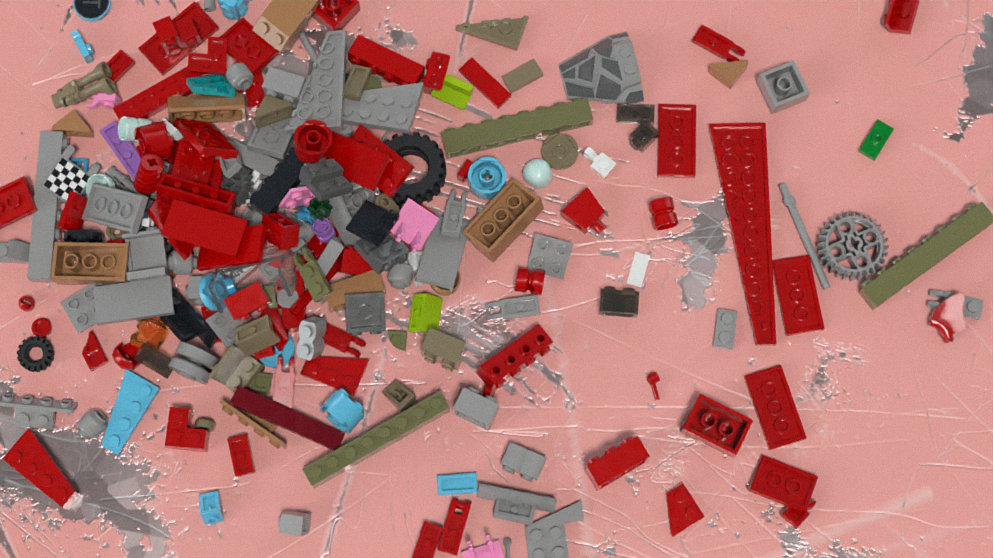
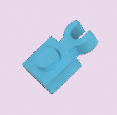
M77 29L70 32L86 63L94 61L91 56L94 52L89 43L85 45Z

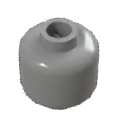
M233 63L226 71V79L235 90H246L252 85L253 73L244 63Z
M175 250L168 256L169 270H172L174 275H190L193 268L197 267V258L193 257L191 252L184 261Z
M408 261L395 265L389 271L387 277L391 287L400 290L409 287L412 284L414 275L412 266L409 265Z
M89 410L78 421V432L86 439L88 437L96 439L107 428L106 416L99 410Z

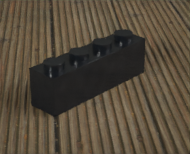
M293 147L287 152L284 161L279 162L275 166V172L270 177L265 178L260 190L255 191L250 197L251 208L261 215L276 213L279 210L278 205L291 188H297L301 183L299 175L301 167L305 162L298 160Z

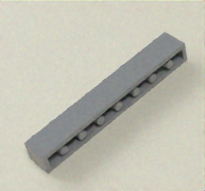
M40 131L34 195L38 211L33 213L27 273V278L31 282L55 283L50 277L54 242H58L62 237V231L57 226L63 212L61 205L64 202L40 185L64 149L69 145V138H67L63 131Z

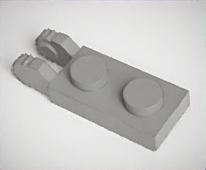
M452 189L450 199L447 201L440 235L459 238L468 192L463 191L460 202L455 201L457 193L456 190Z
M933 289L929 292V295L942 298L943 300L954 294ZM965 296L963 317L979 320L984 300ZM928 301L927 306L935 309L940 302Z
M538 295L499 300V302L485 304L486 310L501 308V313L488 315L486 317L487 321L540 315Z

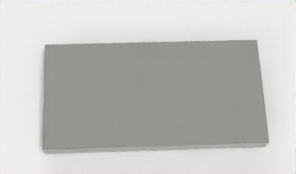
M93 183L82 219L137 235L149 197Z
M436 215L440 219L427 238L415 281L453 290L467 241L462 231L470 222L463 221L459 238L443 236L440 233L444 216Z
M171 276L93 287L97 325L175 314Z

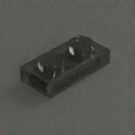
M617 103L616 123L654 125L655 105Z
M143 342L134 360L168 379L173 371L168 367L171 358Z

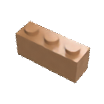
M371 270L329 284L333 293L326 298L331 312L340 313L346 310L345 294L384 291V294H386L380 274Z

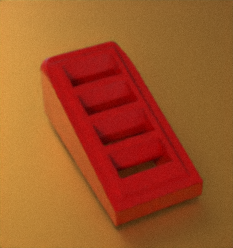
M277 308L266 309L261 312L258 318L269 315L272 320L273 330L281 340L274 345L278 351H282L289 338Z

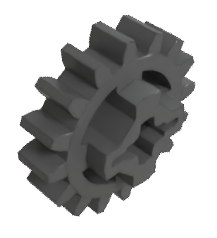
M244 166L230 179L223 174L224 179H222L223 182L220 188L236 193V207H240V204L244 205L245 199H250L249 192H253L251 186L254 183L250 181L253 175H250V170Z

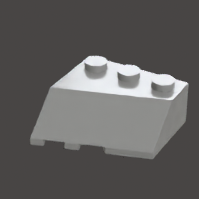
M349 181L353 185L351 193L328 199L330 200L329 204L333 207L330 215L342 242H344V247L355 245L356 242L362 239L347 231L346 227L366 200L373 203L376 197L375 194L378 193L377 187L375 191H372Z

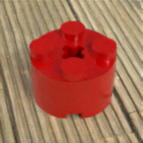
M307 120L296 128L294 132V151L298 160L313 164L322 158H329L332 153L333 134L324 122L320 120Z
M163 121L135 128L134 138L139 141V146H136L140 158L147 153L158 155L162 160L171 158V147L174 146L172 137L167 135L166 125Z

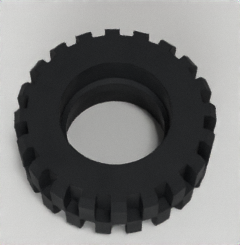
M413 132V135L403 133V136L399 137L398 134L392 136L391 141L385 140L384 143L400 156H418L425 160L428 165L427 175L417 183H403L392 197L393 201L398 206H402L407 198H410L417 204H423L424 201L431 202L433 196H438L441 192L440 188L444 187L447 171L442 149L438 148V144L434 140L430 141L429 136L423 135L421 137L419 132Z

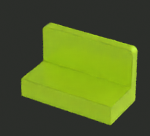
M446 74L442 90H432L431 96L458 109L465 110L474 92L473 85Z
M428 293L413 294L408 332L428 333L429 328L438 331L443 299Z

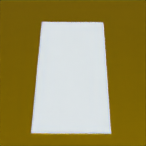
M635 252L627 284L637 287L642 286L650 255Z

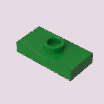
M878 119L858 152L875 161L894 128Z

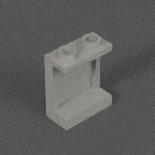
M157 226L147 227L146 231L139 232L138 230L137 235L129 232L122 234V239L125 240V243L130 244L128 256L129 272H126L128 281L170 276L165 237L161 236L162 232Z

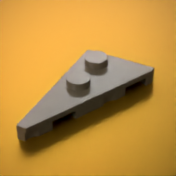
M529 16L517 19L486 20L475 24H470V22L456 26V31L517 51Z

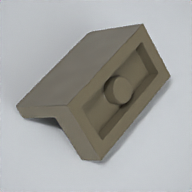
M268 314L233 330L235 344L246 356L281 341L280 337L273 330L272 320Z

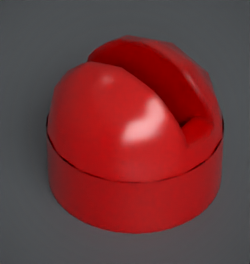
M22 296L19 299L18 305L23 311L29 312L34 309L35 301L30 296ZM25 300V301L29 302L30 305L28 306V305H26L25 303H22V302Z

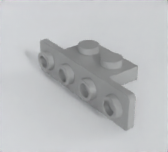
M3 394L0 396V406L15 407L14 426L51 430L55 427V412L73 413L78 404L71 400L55 401L51 398L36 399L32 396L18 397L13 394Z
M479 484L477 495L478 498L496 501L493 518L531 526L535 509L554 513L557 499L549 496L514 491L510 488H500L490 484Z

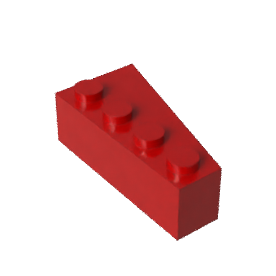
M28 428L3 457L6 463L62 508L68 510L79 497L80 493L31 429Z

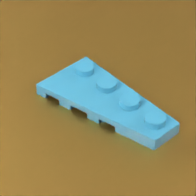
M126 370L101 446L119 456L159 393L160 388L133 372Z

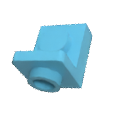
M214 491L200 494V515L204 524H216L224 521L219 492Z

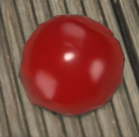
M123 343L118 344L112 353L114 362L124 370L136 369L144 360L143 353L132 343L122 346Z

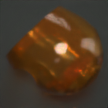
M157 317L140 320L136 325L140 331L130 336V343L141 349L158 350L167 336L165 323Z

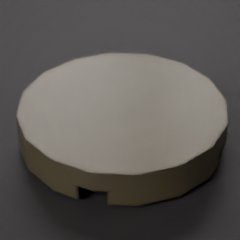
M554 133L544 140L541 155L551 168L565 170L576 162L578 145L570 135Z

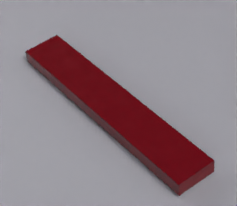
M237 386L229 403L234 407L332 451L340 447L345 433L240 386Z

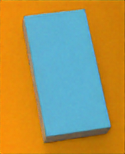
M476 473L437 475L438 496L478 493Z

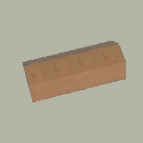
M235 92V97L192 94L191 96L173 95L168 97L169 122L174 125L175 118L211 123L246 121L244 94Z
M512 178L462 231V234L480 253L494 263L544 210L541 198Z

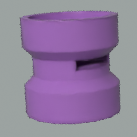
M324 218L323 221L316 219L313 222L312 230L319 241L328 243L332 236L336 235L334 227L327 218Z

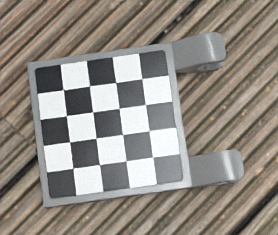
M68 145L40 185L65 204L70 191L82 195L86 189L88 178L96 174L100 169L99 164L93 163L88 171L85 172L68 159L75 151L72 145Z

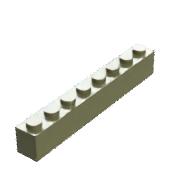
M576 98L569 103L558 102L548 108L541 106L536 108L535 111L528 112L525 110L514 116L503 115L493 121L486 119L480 124L474 125L470 123L459 129L448 128L441 133L446 157L450 159L590 126L593 124V116L588 98Z
M980 202L978 205L973 203L965 209L967 213L962 216L959 213L950 220L952 223L949 226L942 225L936 230L937 234L935 236H927L921 241V246L918 248L913 246L906 252V257L903 259L898 257L891 263L892 267L888 270L883 268L876 273L877 278L874 280L869 278L862 283V289L858 293L869 307L874 310L990 226L993 223V214L983 202Z
M438 391L302 470L311 486L315 489L450 412V407L441 392Z

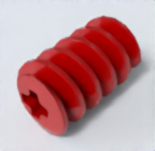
M147 153L141 157L133 183L134 188L140 194L148 195L156 191V184L164 169V162L158 155Z

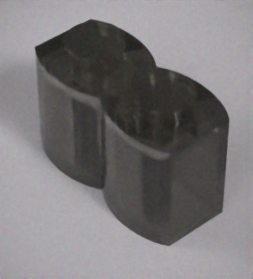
M612 286L604 287V289L600 290L598 315L637 318L639 292L635 291L634 288L616 290Z

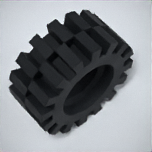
M34 336L33 338L28 337V340L24 339L22 345L19 344L18 348L20 349L17 351V360L25 369L31 372H40L41 370H46V367H50L51 361L54 360L53 355L55 354L52 345L47 340ZM34 347H39L43 351L42 358L36 362L29 359V351Z

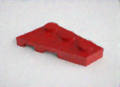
M158 196L146 213L162 232L171 205ZM168 239L184 261L195 247Z
M317 357L310 361L306 360L300 374L338 390L342 388L348 394L355 396L369 359Z

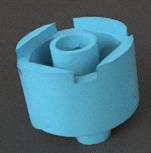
M482 157L470 166L468 184L472 194L480 199L490 200L506 185V171L497 159ZM486 176L490 178L488 181L485 180Z
M341 388L339 391L335 390L319 409L322 413L324 411L327 412L328 416L326 418L342 432L346 429V434H349L364 418V412L362 411L364 407L359 402L350 400L348 398L349 394Z

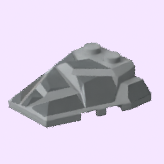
M627 32L608 35L558 65L567 100L588 98L589 102L591 100L602 101L603 104L612 102L620 103V105L624 106L644 102L641 75L633 44Z

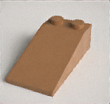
M272 0L252 30L279 52L290 51L321 0Z
M54 242L50 279L58 285L126 282L130 244Z

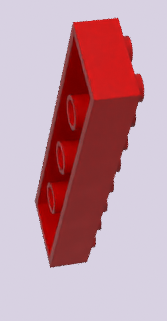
M187 66L117 105L113 110L119 120L123 116L148 119L168 108V97L176 94L183 96L193 94L187 86V78L199 77L202 74L187 73Z

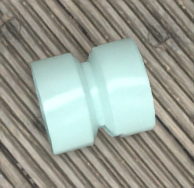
M123 116L118 124L119 139L122 141L139 142L134 138L135 128L152 124L151 120Z

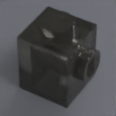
M645 119L630 134L629 144L636 151L639 150L643 153L658 138L659 131Z

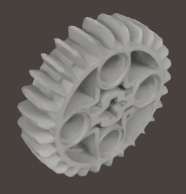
M846 211L843 217L840 213L837 214L836 219L832 217L830 223L826 222L825 228L821 229L820 233L823 235H819L818 240L822 242H819L817 247L822 248L818 251V254H823L824 256L821 257L820 261L826 260L827 263L824 265V268L830 266L829 273L835 270L837 272L836 278L842 274L843 280L850 276V281H853L856 276L858 281H861L862 275L867 279L870 276L869 273L874 275L876 270L881 268L880 264L885 263L883 257H886L888 253L883 250H887L889 245L883 243H886L888 238H882L885 231H879L881 224L874 225L876 219L869 221L870 215L863 218L862 212L855 216V211H852L849 216ZM854 224L863 226L867 230L858 233ZM840 226H846L849 232H843ZM834 231L838 242L829 246V239ZM866 236H872L874 242L867 241ZM877 247L875 257L871 261L867 251ZM831 250H837L840 256H833ZM847 259L851 269L840 265L839 262ZM857 260L864 261L865 267H860L857 264Z

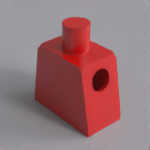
M588 187L561 211V217L584 234L592 228L600 235L607 228L601 221L605 211Z

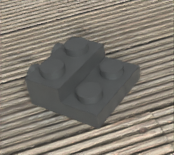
M322 158L313 164L307 162L301 167L299 180L320 202L353 191V185L343 176L344 169L334 158Z
M389 234L379 247L364 239L356 242L353 247L377 274L383 271H390L398 263L403 264L408 259L410 252L402 241H395Z
M384 291L345 294L347 333L358 336L362 335V332L381 334V331H386Z

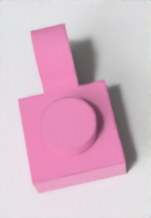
M98 93V95L93 94L88 97L89 99H94L91 104H86V106L92 110L98 108L99 105H103L107 109H113L122 103V99L116 93L112 95Z

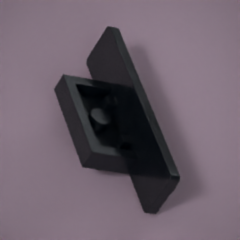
M172 287L175 314L159 316V318L181 342H187L198 336L211 349L215 344L217 335L197 315L190 304L179 295L178 291Z

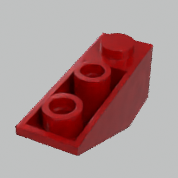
M346 246L338 256L337 273L360 275L374 270L352 246Z

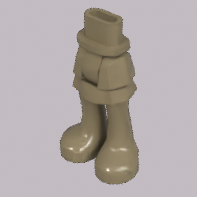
M104 61L100 62L94 70L77 80L73 79L61 89H58L57 93L51 95L54 107L57 109L62 106L76 105L98 92H104L107 95L117 93L116 85L110 79L112 71L109 65ZM100 79L98 82L90 85L89 87L85 89L83 88L85 85Z

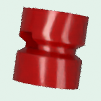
M672 197L659 198L649 203L650 212L655 216L652 219L655 230H666L679 224L677 214L672 212L674 210Z
M519 267L515 291L526 293L529 290L531 294L542 295L545 271L535 269L532 272L529 268Z

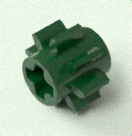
M317 198L310 200L307 210L311 212L310 216L312 218H318L323 221L324 218L330 217L333 207L329 204L330 200L320 202Z

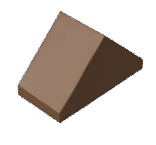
M748 60L710 64L709 74L731 89L745 72Z
M74 109L52 126L53 131H63L66 136L94 138L91 129Z

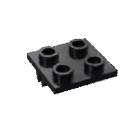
M366 200L347 225L346 230L379 247L400 216L397 212L393 214V210L387 211Z

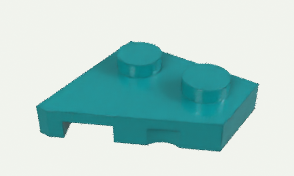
M223 75L187 78V86L193 93L235 97V89Z

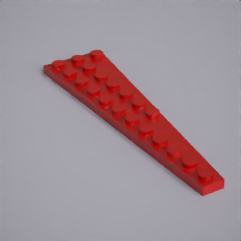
M710 123L709 131L756 346H776L766 123Z

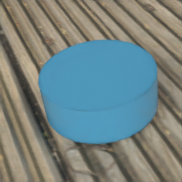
M230 276L224 278L230 296L238 292L233 278Z

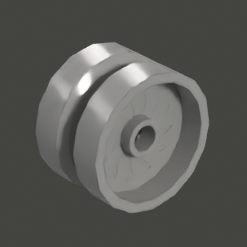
M179 342L175 351L184 359L172 357L168 367L189 380L207 385L210 373L203 368L212 369L219 360L200 348L185 342Z

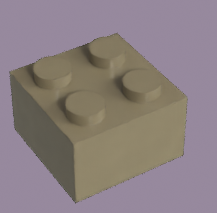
M429 328L421 347V353L425 357V361L431 364H435V362L440 363L442 368L448 371H453V369L458 371L467 350L466 342L432 328Z

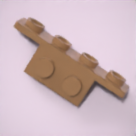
M224 400L220 401L221 405L224 406L222 408L224 412L230 416L233 413L237 415L240 423L246 427L248 425L254 427L253 432L262 438L264 435L271 439L269 443L277 449L280 446L284 449L287 447L284 442L272 435L278 427L277 425L243 410L238 411Z

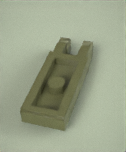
M304 247L301 252L308 263L305 264L297 253L292 256V259L299 268L298 270L314 302L318 303L333 293L317 260L314 259L309 248Z

